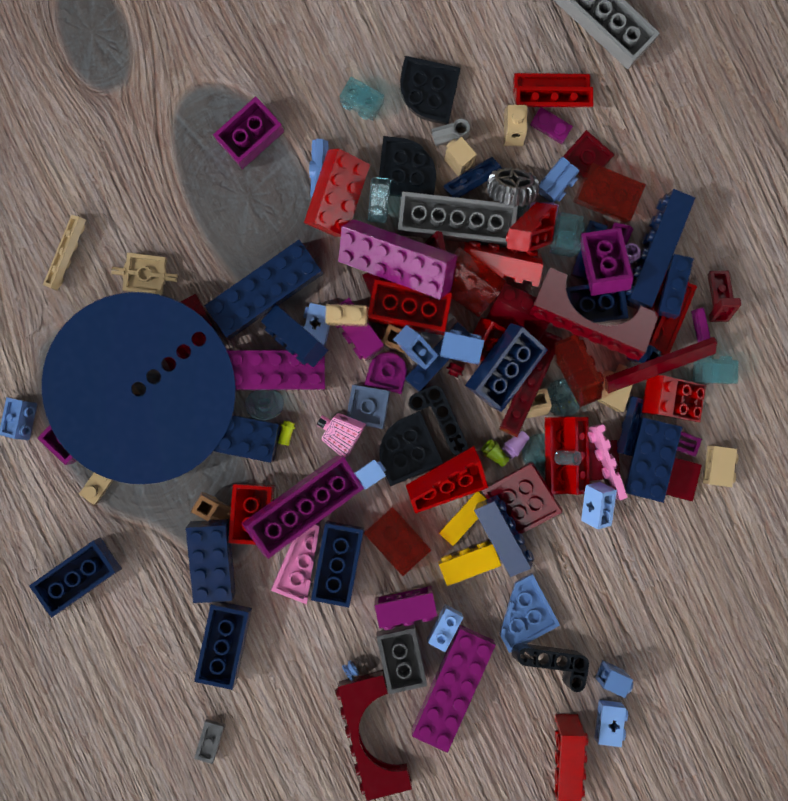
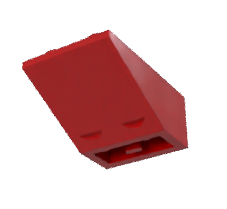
M664 375L651 377L646 382L642 413L700 423L706 385Z

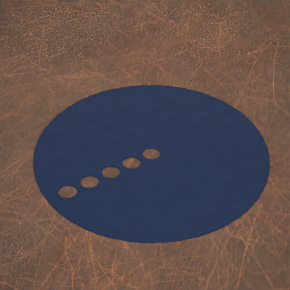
M146 292L119 293L96 300L74 314L57 333L48 350L43 366V405L51 429L58 441L84 467L100 476L129 484L159 483L191 471L201 464L219 445L227 431L234 411L235 376L229 354L222 340L211 325L194 310L183 303L158 294ZM202 332L205 334L206 343L203 346L193 344L192 336L194 333ZM182 344L188 345L191 349V355L187 359H182L177 355V348ZM172 357L176 361V367L173 371L163 369L162 360L164 358ZM152 369L158 370L161 374V380L157 384H152L147 380V373ZM135 382H142L146 386V392L143 396L133 394L132 385Z

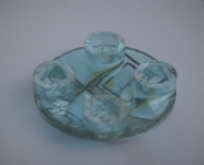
M556 380L547 388L552 405L550 409L552 414L559 417H569L581 408L583 394L580 387L572 380Z

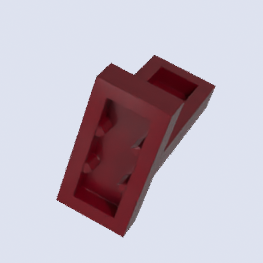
M729 270L710 271L708 273L713 310L709 314V321L729 322L741 307V299L734 298Z

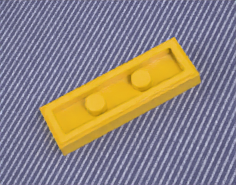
M475 492L440 530L439 534L454 546L477 521L478 517L474 509L477 503L486 500V498L479 492Z

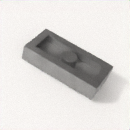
M206 719L194 759L210 764L214 763L225 724Z

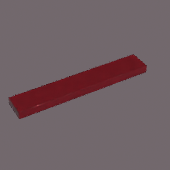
M547 331L542 335L539 342L548 350L514 395L499 428L500 430L518 437L562 340L561 337Z
M711 337L606 376L605 389L607 393H611L716 353L717 340L715 337Z

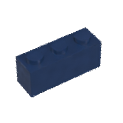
M678 254L672 256L656 311L659 313V316L676 319L680 315L694 258Z

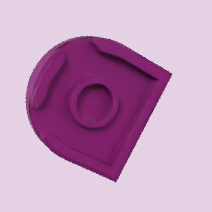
M384 352L377 355L370 363L364 385L402 394L407 374L404 360L393 352Z

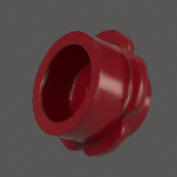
M452 362L449 367L446 366L449 369L448 374L456 378L459 375L463 376L464 368Z

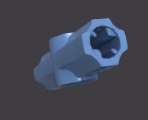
M312 140V160L309 164L311 199L327 151L329 150L328 140Z

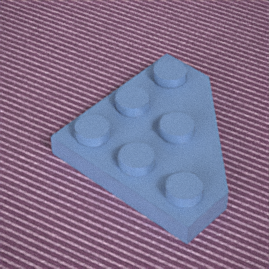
M532 573L514 583L499 633L509 653L515 644H527L560 626Z

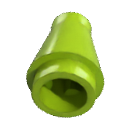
M492 439L487 441L481 449L485 457L496 462L501 467H504L510 460L497 441Z

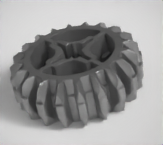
M503 167V169H498V171H492V174L489 175L487 193L489 197L494 198V201H499L500 204L523 207L524 205H530L536 199L539 193V181L536 179V176L532 175L531 172H526V170Z

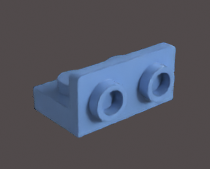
M6 397L0 425V435L13 439L30 440L37 403Z

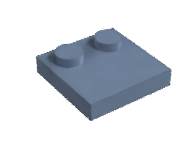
M352 385L347 416L364 422L366 426L384 429L390 391Z

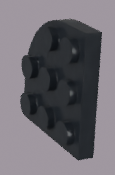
M405 56L400 77V90L406 106L421 119L444 125L449 124L461 68Z
M383 136L377 194L402 197V192L434 195L436 168L433 159L424 150V147L409 139Z
M420 411L395 422L386 431L381 441L380 462L386 469L384 473L390 487L443 464Z

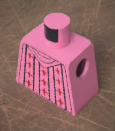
M337 413L332 420L322 415L317 426L326 430L322 441L346 459L353 450L366 424Z

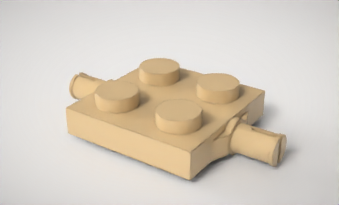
M127 253L126 263L123 268L114 266L111 268V274L122 275L124 280L122 290L125 292H146L162 295L166 281L177 282L178 280L176 279L178 274L166 272V257Z

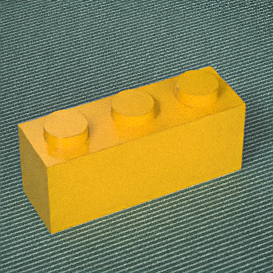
M485 540L477 543L475 548L470 549L466 547L459 550V554L454 556L451 554L442 556L438 564L446 585H452L501 566L493 544Z

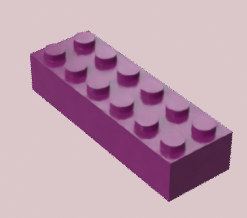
M355 219L342 226L338 262L438 299H442L451 291L457 255Z
M227 350L234 371L236 390H325V355L313 368L308 363L304 366L296 359L298 354L293 356L287 350Z
M336 455L245 520L242 525L261 553L269 559L363 490L364 487L345 458Z
M459 625L411 729L412 737L448 753L496 646L493 639Z

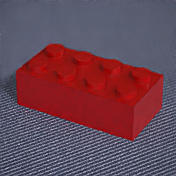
M339 148L328 150L304 223L334 237H341L342 226L353 219L370 164Z
M375 279L368 310V321L404 328L407 325L416 331L444 336L452 293H448L442 299H438L397 283Z

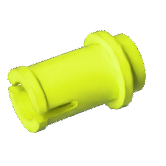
M284 420L281 423L282 429L277 443L290 445L293 429L295 430L296 428L294 427V422Z

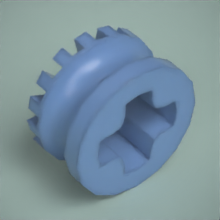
M351 660L348 661V665H342V669L350 680H353L354 676L360 675L357 667Z

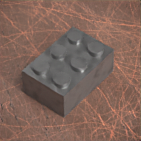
M415 624L377 631L376 637L389 694L427 686Z

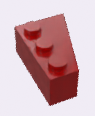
M536 202L509 228L506 235L507 248L531 252L553 244L557 205Z

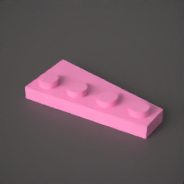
M604 424L590 426L588 437L591 443H594L596 446L595 455L604 467L601 469L603 476L609 480L610 487L617 490L616 499L623 500L627 498L620 474L618 472L615 473L614 470L617 468L615 458L608 452L611 445L602 433L606 431Z
M315 524L291 542L271 591L307 604L319 525Z

